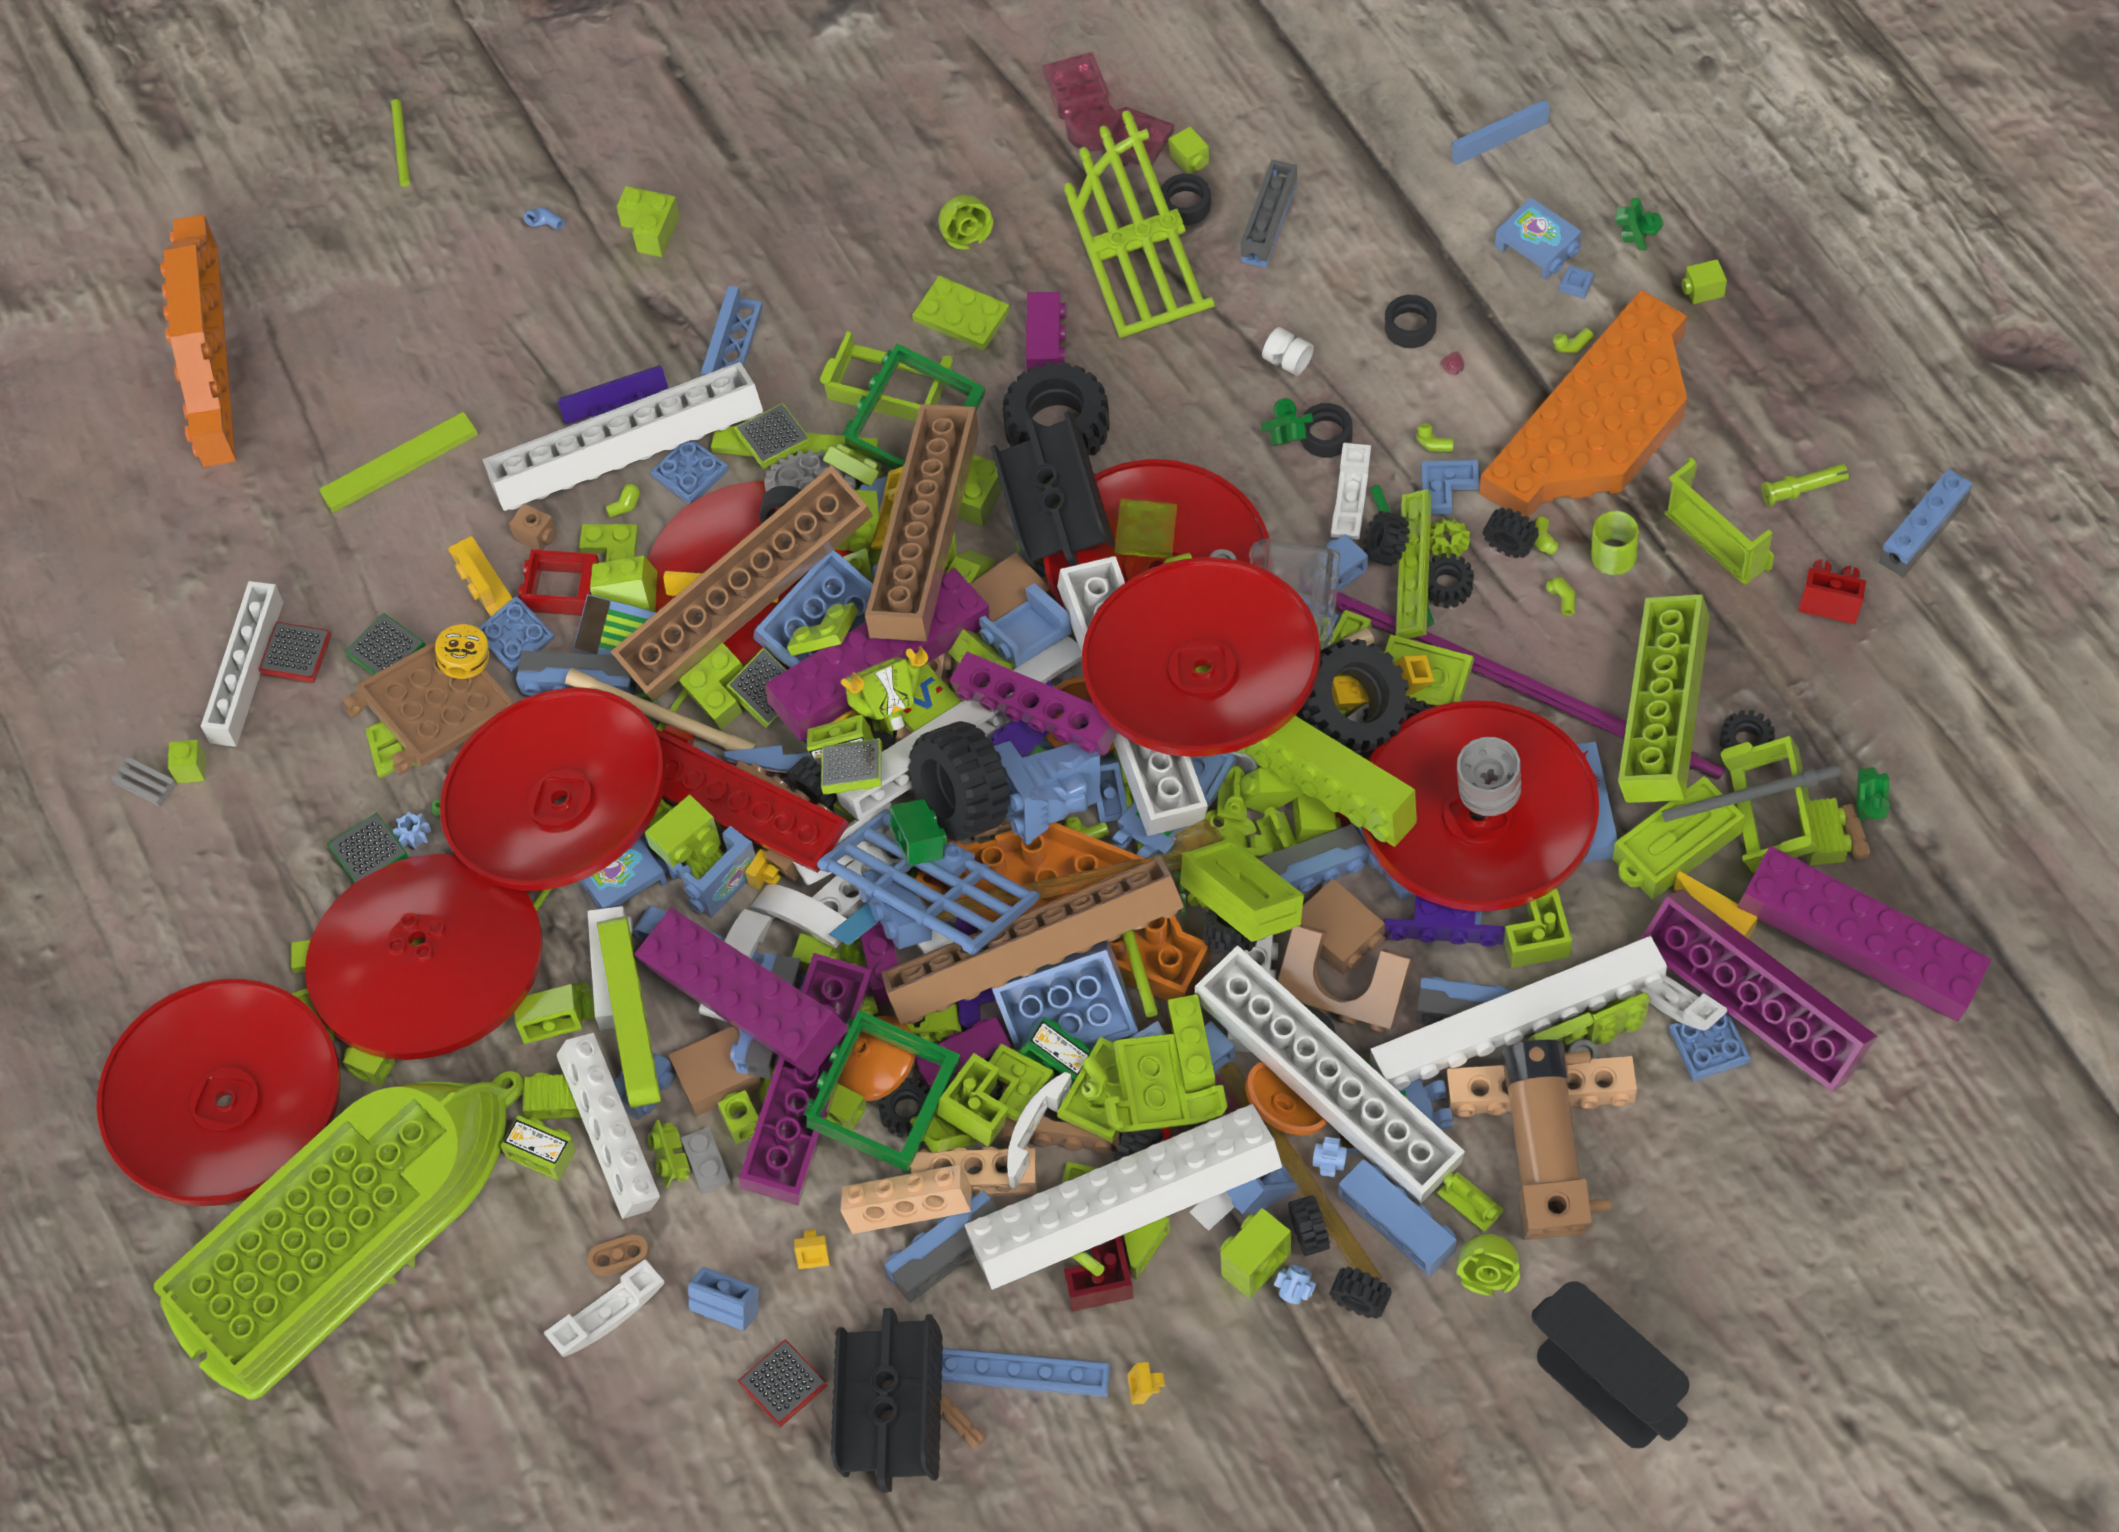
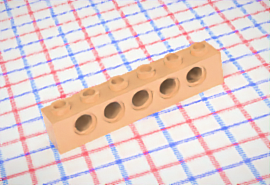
M1632 1056L1591 1059L1590 1063L1567 1065L1569 1074L1567 1084L1574 1083L1579 1087L1576 1090L1568 1089L1571 1107L1581 1106L1584 1109H1593L1599 1105L1612 1104L1615 1107H1623L1630 1103H1635L1637 1086ZM1503 1065L1447 1069L1446 1087L1448 1105L1452 1115L1466 1118L1477 1113L1502 1115L1506 1111H1511L1509 1094L1503 1091V1089L1507 1088ZM1605 1081L1610 1086L1602 1088L1596 1082ZM1474 1090H1483L1487 1094L1476 1096L1472 1092Z

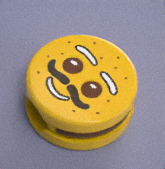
M468 624L453 625L443 630L436 639V661L444 674L456 679H468L477 676L487 667L489 662L488 639L479 628Z

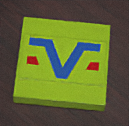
M928 664L921 667L916 695L913 697L914 705L901 711L905 727L913 733L962 702Z

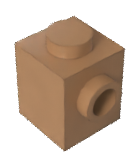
M526 504L522 505L509 523L513 539L535 550H544L547 544L552 543L556 535L552 516Z

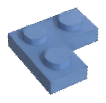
M1478 460L1421 461L1422 490L1428 489L1432 494L1431 515L1452 514L1451 490H1479Z

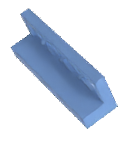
M728 286L701 376L741 362L743 367L745 366L763 304L762 301L742 299L739 287ZM741 308L754 309L753 314L745 319L740 317L739 312ZM743 328L747 332L746 336L735 341L732 334ZM737 350L740 354L739 358L729 363L725 358L726 355Z

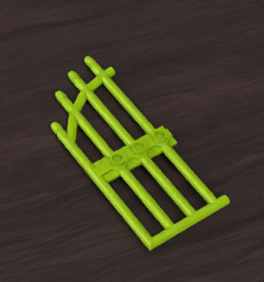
M1130 111L1122 113L1129 137L1115 145L1107 126L1100 127V136L1103 139L1106 153L1095 165L1089 150L1086 147L1079 149V155L1087 174L1079 195L1077 196L1076 190L1071 183L1064 185V192L1119 339L1215 307L1212 297L1205 299L1202 297L1179 237L1180 234L1186 233L1178 209L1169 211L1143 141L1150 139L1148 130L1146 128L1138 131ZM1131 147H1134L1159 215L1145 220L1119 156ZM1110 163L1133 220V224L1121 228L1117 226L1099 178ZM1092 190L1108 232L1095 237L1092 236L1083 212ZM1165 239L1170 241L1193 303L1177 308L1153 245ZM1142 247L1167 309V312L1151 316L1128 252ZM1118 256L1141 321L1129 325L1125 324L1102 261Z

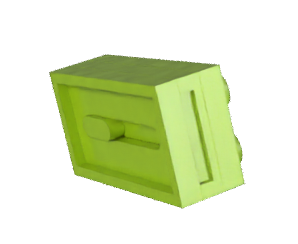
M1703 776L1686 789L1685 800L1668 802L1615 842L1612 860L1619 866L1618 875L1622 882L1629 887H1640L1654 900L1675 884L1676 875L1679 871L1687 875L1739 836L1743 830L1745 815L1732 804L1664 822L1661 812L1663 810L1723 795Z
M1232 838L1182 854L1180 884L1251 942L1301 925L1304 894Z

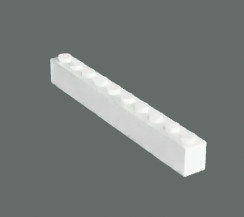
M1066 636L1013 669V671L1044 684L1049 680L1055 688L1068 679L1083 677L1082 653L1078 643L1069 636ZM1009 693L1005 698L1010 697L1013 693ZM972 699L970 702L962 701L882 752L881 787H874L869 790L846 791L837 794L839 804L860 821L912 788L910 782L912 777L909 772V763L911 762L909 755L917 738L926 732L957 721H963L976 725V728H980L985 732L987 738H991L1000 726L1005 728L1012 720L998 710H995V712L986 710L979 702Z
M1649 936L1371 1048L1370 1062L1373 1068L1399 1091L1408 1087L1412 1081L1420 1078L1424 1080L1432 1078L1439 1073V1070L1449 1066L1451 1068L1459 1067L1467 1059L1476 1055L1480 1057L1486 1056L1501 1045L1516 1044L1528 1034L1533 1032L1536 1034L1549 1029L1553 1024L1578 1017L1582 1012L1600 1010L1607 1005V1002L1617 998L1619 1000L1627 999L1635 991L1644 987L1647 989L1654 988L1665 979L1667 965L1652 937Z

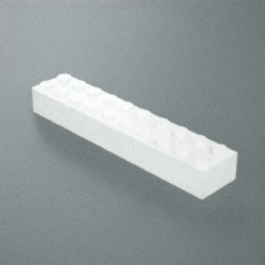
M741 362L484 458L482 461L503 511L520 508L529 501L544 499L550 493L558 490L570 489L575 484L587 479H596L601 474L613 469H622L634 461L648 459L655 453L675 449L679 444L689 440L701 439L710 432L725 430L731 424L742 420H750L756 415L763 413V409L755 384Z
M1115 556L1060 569L1057 587L1065 609L1069 613L1070 623L1081 653L1087 629L1095 613L1104 601L1125 583ZM1118 733L1113 742L1147 836L1204 822L1208 805L1190 757L1153 751L1133 743Z
M1238 945L1195 986L1194 995L1198 994L1200 1005L1366 1158L1379 1166L1390 1180L1402 1186L1415 1203L1421 1204L1443 1182L1444 1178L1462 1163L1465 1151Z
M1253 1104L1101 1168L1094 1169L1089 1173L1066 1181L1051 1189L1037 1193L1020 1202L1008 1205L964 1226L973 1251L993 1290L1280 1169L1282 1164L1272 1135Z

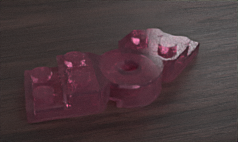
M1093 52L1042 65L1043 74L1051 91V99L1059 118L1065 120L1066 136L1073 146L1078 149L1086 147L1089 151L1100 150L1103 156L1106 153V149L1100 136V127L1107 126L1115 145L1129 137L1122 113L1130 111L1138 131L1146 128L1148 130L1150 139L1143 141V144L1153 166L1167 144L1168 139L1172 136L1174 124L1129 107L1117 109L1116 113L1114 108L1109 105L1108 88ZM1134 147L1119 155L1123 166L1127 167L1130 162L1140 165Z

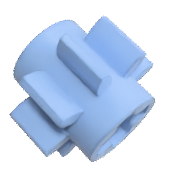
M409 811L407 815L396 819L399 828L393 829V833L399 839L403 848L408 845L415 850L423 842H428L425 833L431 832L429 823L425 822L422 813L416 816Z
M1325 1137L1323 1144L1316 1143L1313 1166L1320 1167V1175L1335 1177L1336 1170L1344 1171L1347 1148L1339 1147L1340 1139Z
M1292 1264L1288 1270L1283 1268L1282 1272L1279 1271L1274 1285L1281 1288L1279 1296L1283 1300L1293 1304H1300L1302 1299L1308 1300L1312 1296L1316 1283L1309 1281L1312 1273L1308 1269Z

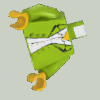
M919 646V651L916 654L911 648L906 650V655L909 658L908 661L905 658L893 657L860 672H853V675L846 677L847 680L845 678L842 679L841 683L846 688L848 705L858 713L863 714L864 717L875 720L884 718L889 731L904 727L905 723L901 711L914 705L913 697L916 695L921 666L928 660V655L922 646Z

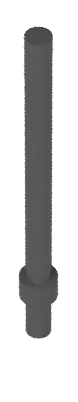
M1838 764L1818 770L1814 768L1802 770V774L1663 810L1661 811L1663 820L1668 822L1804 785L1806 788L1818 785L1820 781L1841 776V771Z

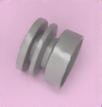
M1482 737L1466 745L1458 757L1459 795L1463 804L1472 812L1482 816H1496L1506 813L1516 805L1521 795L1520 758L1516 749L1507 741L1497 737Z

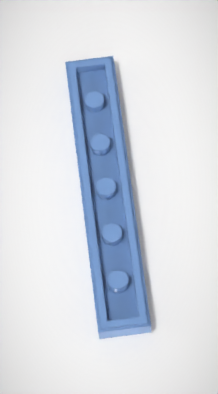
M947 1348L942 1350L943 1368L941 1382L1108 1397L1111 1363Z

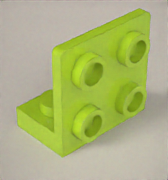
M1645 992L1635 997L1632 995L1624 1000L1617 998L1607 1002V1005L1600 1010H1587L1580 1013L1579 1016L1590 1012L1594 1021L1593 1025L1587 1028L1589 1034L1585 1035L1586 1039L1594 1044H1606L1615 1039L1618 1034L1625 1031L1631 1033L1640 1029L1646 1021L1650 1000L1648 993Z

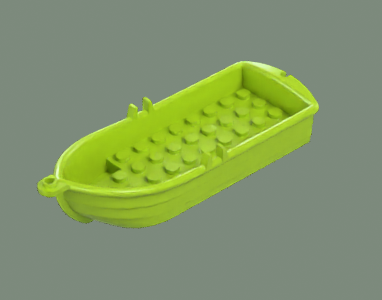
M506 1071L498 1075L492 1082L474 1084L452 1082L410 1083L374 1091L346 1108L154 1283V1290L160 1296V1305L168 1324L190 1358L195 1360L200 1354L206 1352L207 1357L201 1361L199 1368L210 1378L246 1399H259L271 1390L385 1283L390 1285L398 1283L393 1276L406 1264L413 1269L415 1267V1256L451 1225L470 1206L485 1186L501 1152L500 1146L504 1140L506 1128V1108H509L524 1092L522 1077L517 1072ZM513 1084L511 1088L505 1089L507 1085Z

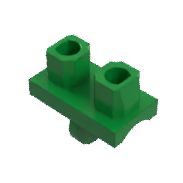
M1632 198L1630 206L1617 207L1615 221L1617 226H1622L1621 237L1623 242H1636L1638 250H1647L1645 241L1647 235H1656L1663 227L1661 215L1651 212L1645 213L1640 198Z
M1282 398L1277 400L1273 407V412L1277 419L1261 423L1262 432L1270 431L1272 446L1286 445L1291 443V441L1303 440L1307 438L1305 424L1313 422L1312 413L1296 417L1297 409L1294 402L1289 398Z
M1875 767L1858 771L1856 796L1858 815L1856 816L1860 819V822L1868 818H1872L1875 821L1880 818H1887V814L1890 811V803L1888 801L1889 776L1887 773L1878 774Z

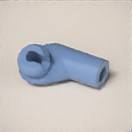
M545 207L528 210L524 213V221L532 227L548 224L556 230H561L565 224V220Z

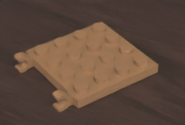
M436 641L356 685L357 693L349 695L343 700L347 705L345 712L350 718L358 716L365 706L368 705L405 748L391 756V759L395 762L392 767L399 775L407 772L414 762H417L422 767L466 742L486 721L514 704L512 699L485 669L477 676L468 679H456L444 674L436 661Z

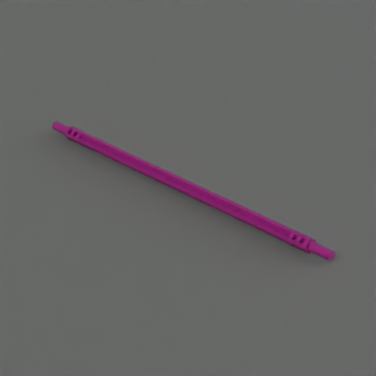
M1310 581L1304 583L1302 591L1326 601V605L1342 612L1348 610L1371 619V625L1396 636V617L1337 590H1328L1323 595L1319 585ZM1426 631L1424 636L1410 638V640L1473 656L1472 671L1620 738H1625L1627 721L1430 632ZM1694 751L1691 752L1689 769L1696 768L1721 779L1725 768L1700 758L1699 754Z

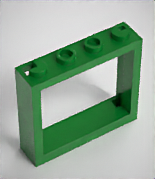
M896 343L892 351L888 350L887 354L884 355L881 362L884 366L880 374L874 373L868 386L871 388L867 397H861L855 410L858 414L854 421L849 420L843 432L846 446L893 470L904 466L905 461L860 439L859 436L899 363L968 396L963 406L975 407L976 411L985 396V387Z
M858 1010L855 1018H849L846 1023L849 1028L844 1034L846 1037L842 1045L836 1044L829 1061L833 1062L829 1073L823 1071L816 1088L820 1089L816 1100L810 1098L807 1103V1108L803 1114L807 1116L806 1127L908 1172L938 1109L940 1097L946 1091L958 1066L960 1054ZM861 1032L941 1066L901 1152L821 1117Z

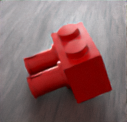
M1823 559L1816 560L1813 568L1809 567L1798 611L1840 622L1856 624L1864 598L1866 580L1859 579L1860 571L1857 567H1854L1853 575H1851V566H1846L1842 569L1840 575L1831 572L1832 565L1829 561L1826 560L1825 566L1822 568Z

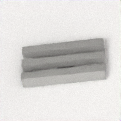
M130 757L125 759L126 764L124 767H119V774H114L111 778L115 785L159 807L177 785L174 779ZM133 769V770H135V771H137V772H139V773H141V774H143V775H145V776H147V777H149V778H151V779H153V780H155V781H157V782H159V783L165 785L166 787H163V786H161V785H159V784H157V783H155V782H153V781H151V780H149V779H147V778H145V777H143V776H141V775H139V774H137V773H135V772H133V771H131V770ZM127 776L161 794L158 797L124 779Z

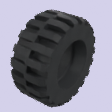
M1054 362L1045 363L1046 366L1042 367L1036 365L1030 368V372L1026 373L1024 371L1017 376V382L1013 381L1007 388L1008 393L1004 395L1002 408L1005 435L1011 447L1030 440L1025 421L1032 419L1036 413L1046 407L1062 405L1071 407L1080 413L1075 422L1083 435L1088 456L1090 454L1094 456L1101 450L1100 445H1103L1108 437L1107 432L1109 431L1110 421L1107 395H1105L1102 383L1097 382L1096 376L1091 372L1086 374L1084 368L1078 365L1071 367L1070 363L1061 362V365H1054ZM1034 421L1039 430L1048 427Z
M1346 639L1336 644L1333 643L1320 651V666L1315 686L1309 698L1295 716L1353 752L1363 755L1390 741V738L1396 736L1401 730L1400 724L1406 722L1408 712L1404 709L1410 706V696H1406L1405 692L1409 689L1407 680L1403 681L1401 677L1403 670L1400 665H1394L1392 662L1394 657L1389 652L1381 653V647L1374 643L1366 646L1367 642L1365 640L1356 639L1352 642ZM1336 674L1349 675L1364 687L1369 699V714L1364 723L1354 722L1346 718L1336 707L1332 696V684Z
M957 721L926 732L917 738L909 755L911 760L909 763V772L912 777L910 779L911 786L914 787L915 799H925L929 809L935 811L939 828L944 829L947 839L962 841L998 827L1009 811L1007 808L1010 805V797L1008 796L1010 785L1006 779L1007 771L1001 763L1002 758L999 751L996 752L994 743L985 736V732L980 728H976L974 724Z

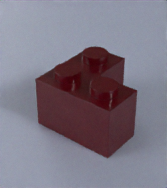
M1121 1236L1090 1248L1092 1257L1104 1266V1271L1100 1276H1095L1082 1265L1064 1269L1072 1312L1134 1299L1132 1281Z

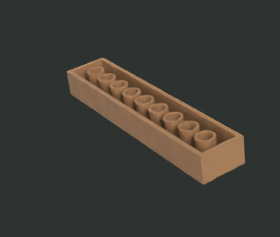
M920 404L865 612L870 638L927 641L979 434L975 407Z
M831 465L622 641L611 653L654 702L678 682L683 675L721 643H724L873 517L869 507Z
M1158 857L1023 913L975 955L964 951L962 946L953 942L885 970L881 974L887 995L900 1025L904 1023L912 1024L920 1021L928 1013L947 1010L952 1006V1003L962 999H974L981 991L991 987L994 989L1006 985L1010 979L1018 976H1029L1036 972L1039 967L1047 964H1058L1068 955L1076 952H1087L1097 943L1116 940L1122 935L1121 933L1131 929L1139 930L1149 925L1150 921L1160 917L1169 918L1175 915L1179 909L1184 908L1168 868L1162 857ZM983 931L972 934L969 937L975 939Z

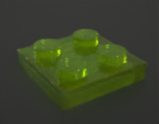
M1120 499L1115 553L1171 558L1177 504Z

